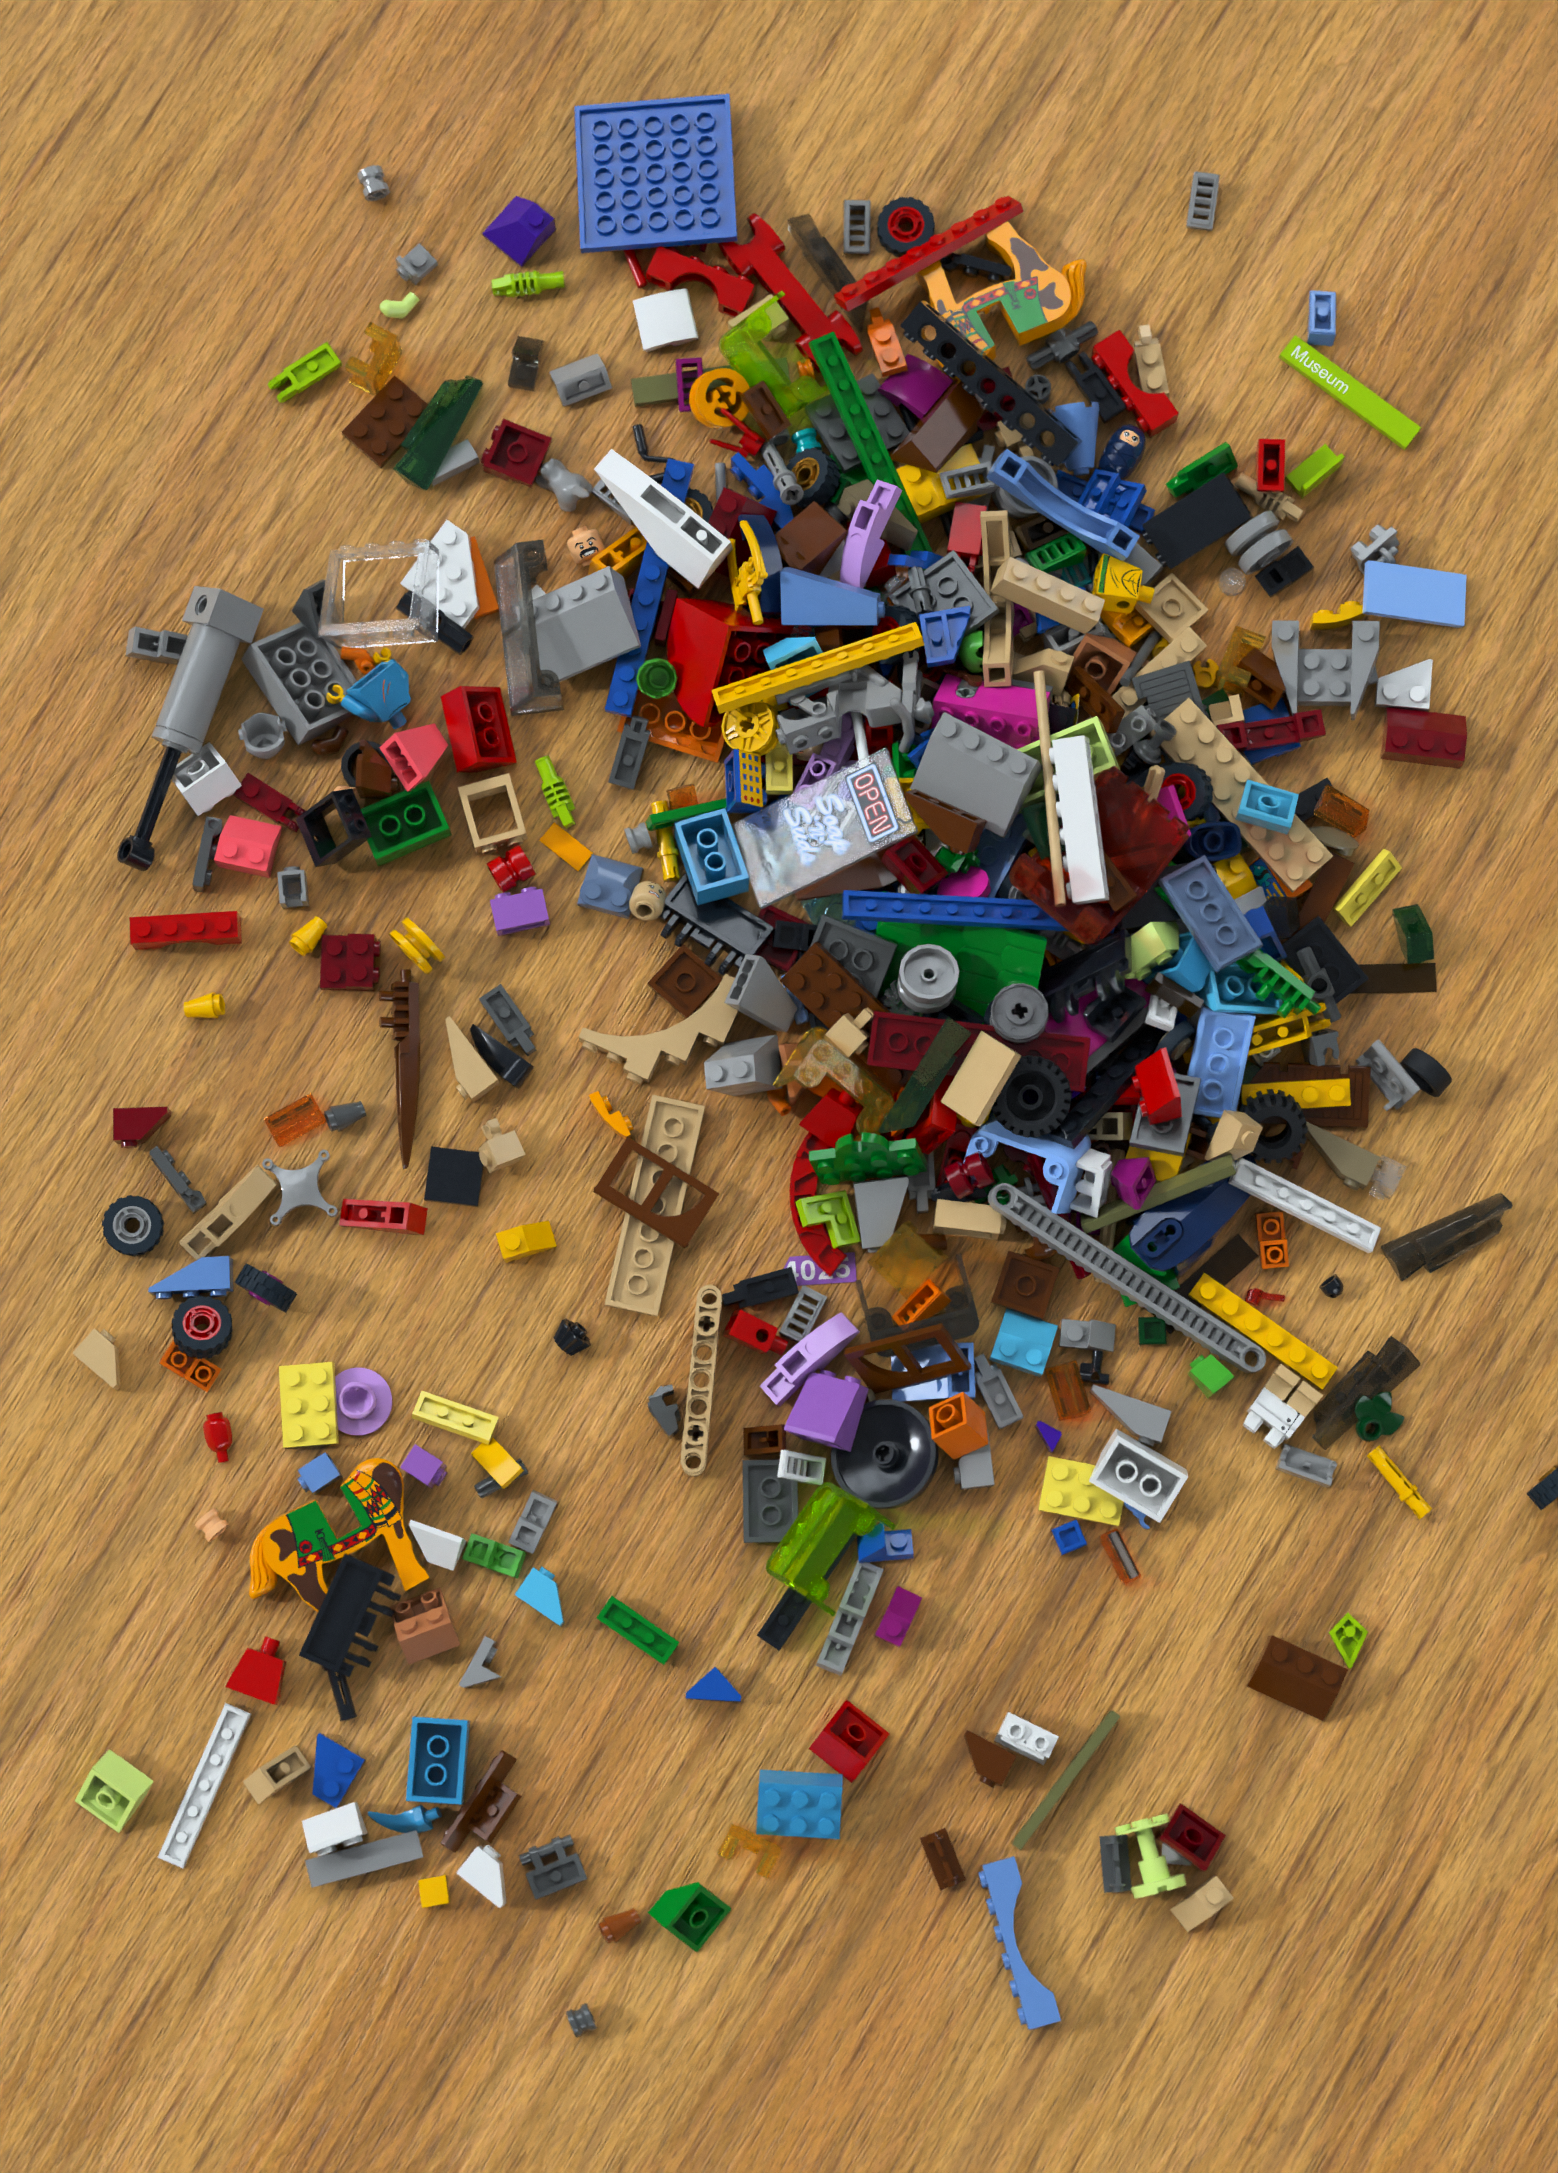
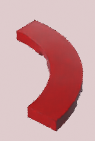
M808 1132L793 1164L789 1189L790 1209L797 1235L803 1247L816 1265L831 1277L847 1255L839 1248L833 1249L830 1236L823 1224L803 1227L795 1203L802 1198L817 1196L818 1176L809 1161V1151L831 1149L830 1145Z

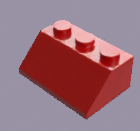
M459 686L440 696L457 772L477 773L517 763L500 687Z

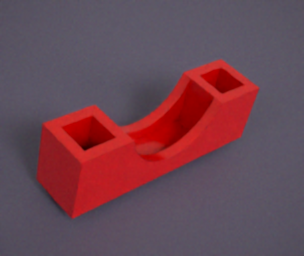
M662 246L657 247L646 272L648 283L668 291H672L678 285L689 281H697L709 286L717 296L718 311L733 318L749 308L755 294V285L748 278L732 276L719 266L710 267L705 265L701 259L695 256H690L689 258L683 256L677 249L670 246L665 248Z
M1119 329L1093 346L1091 359L1095 366L1097 365L1100 370L1104 371L1107 380L1121 395V399L1126 405V410L1128 412L1132 411L1135 415L1138 428L1143 433L1147 432L1149 437L1152 438L1177 422L1179 413L1164 392L1156 394L1146 393L1138 389L1131 382L1127 366L1133 358L1134 349Z
M237 911L129 917L130 944L135 950L157 949L170 944L202 942L214 945L242 943L241 917Z

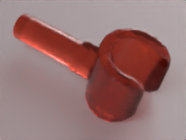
M1254 1288L1248 1290L1245 1302L1259 1306L1261 1298L1284 1302L1285 1295L1271 1294Z

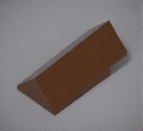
M961 380L957 381L939 397L891 454V460L937 473L976 433L977 421L988 411L981 404L983 400L977 394L974 396L970 395L962 387L964 383Z

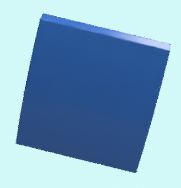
M1095 469L1077 503L1107 518L1118 521L1128 528L1147 490L1144 484L1121 480L1119 473Z
M1280 698L1273 710L1263 703L1243 710L1245 723L1290 716L1283 698ZM1300 743L1244 751V753L1253 765L1273 756H1281L1302 746Z

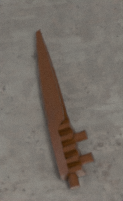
M403 969L400 970L401 981H395L391 984L392 991H379V1001L393 1002V1007L391 1008L393 1017H380L379 1027L393 1028L391 1040L400 1041L394 1047L396 1102L402 1167L407 1169L414 1139L419 1095L420 1007L419 983L411 982V970Z

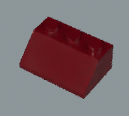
M724 487L708 524L727 539H735L736 563L739 575V568L752 556L748 542L742 540L738 516L740 514L764 515L770 526H772L778 511ZM726 557L716 568L715 572L729 577Z
M1386 707L1380 759L1460 769L1465 761L1467 743L1466 716Z

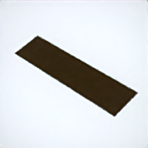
M1435 963L1358 964L1369 979L1350 994L1437 992Z
M1237 1234L1184 1281L1180 1288L1174 1291L1200 1308L1202 1305L1190 1298L1188 1294L1203 1273H1206L1225 1286L1258 1255ZM1166 1324V1330L1169 1334L1176 1330L1174 1326Z

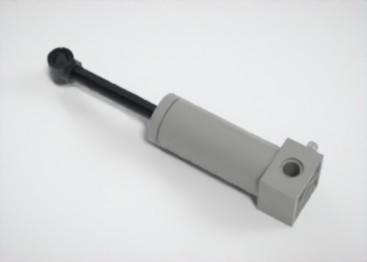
M194 586L182 621L192 626L152 734V738L161 742V745L166 747L135 835H130V837L124 839L118 849L117 858L119 862L140 871H146L151 866L155 850L152 847L153 843L149 842L180 755L181 753L187 754V752L200 754L203 746L202 743H204L239 643H252L264 610L263 608L222 589Z

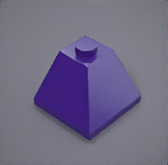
M515 196L482 235L519 266L523 267L556 228L554 218L535 202Z

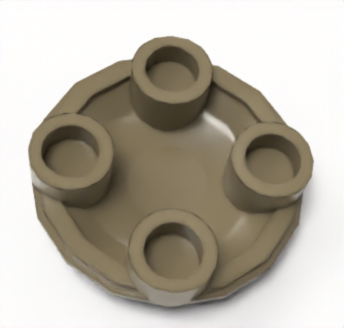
M1325 826L1309 828L1325 847L1337 848L1336 851L1340 854L1351 856L1353 850L1359 847L1357 840L1340 829Z

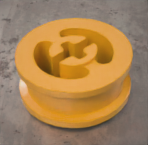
M719 368L700 375L691 387L689 394L690 408L696 419L707 427L721 429L735 425L727 417L718 416L714 412L721 411L722 408L728 409V406L734 405L731 414L739 421H742L749 410L739 395L750 387L745 378L732 369ZM720 380L726 383V385L715 387L712 391L706 393L712 381ZM720 394L723 396V398L720 400L721 403L718 401V399L720 398Z

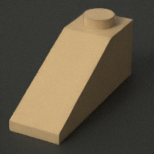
M449 1016L445 1021L455 1076L459 1083L456 1089L465 1100L470 1097L474 1103L500 1083Z

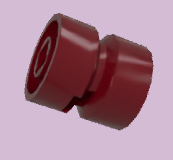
M980 1151L965 1157L964 1163L957 1161L944 1168L947 1180L959 1199L974 1193L975 1187L982 1189L995 1182L990 1166Z

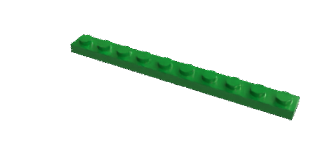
M833 331L808 343L869 480L873 485H875L877 480L895 485L902 490L895 507L918 530L911 550L933 553L835 332ZM900 548L903 555L910 556L911 550L905 551Z

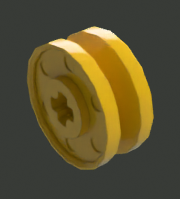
M763 701L750 703L733 711H726L721 726L723 738L728 746L733 749H741L760 754L761 756L774 749L779 742L775 732L776 729H779L777 720L779 713L774 707Z
M406 917L402 924L408 933L404 936L393 929L389 936L413 963L423 972L429 974L433 969L427 958L431 956L441 963L445 956L433 941L414 922Z

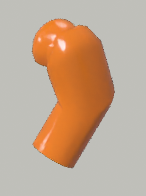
M342 646L341 659L354 661L362 674L366 675L376 667L374 660L367 650Z
M781 1076L782 1089L767 1091V1098L779 1114L785 1116L791 1111V1106L785 1100L786 1084Z

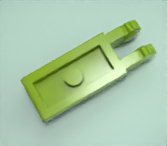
M325 342L283 369L282 373L269 381L268 386L271 390H274L285 384L288 379L290 380L292 385L277 396L278 401L283 403L294 397L297 392L304 391L343 365L329 343Z

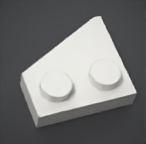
M1433 659L1425 660L1378 678L1375 707H1395L1428 711Z

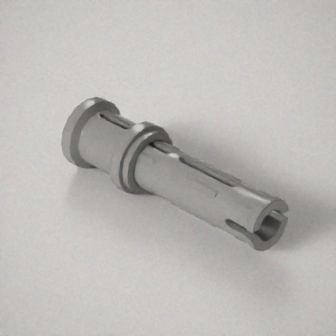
M773 442L764 443L760 448V453L763 455L774 476L773 485L776 490L780 491L782 502L786 505L798 503L802 499L804 492L802 487L796 483L797 479L794 472L787 469Z

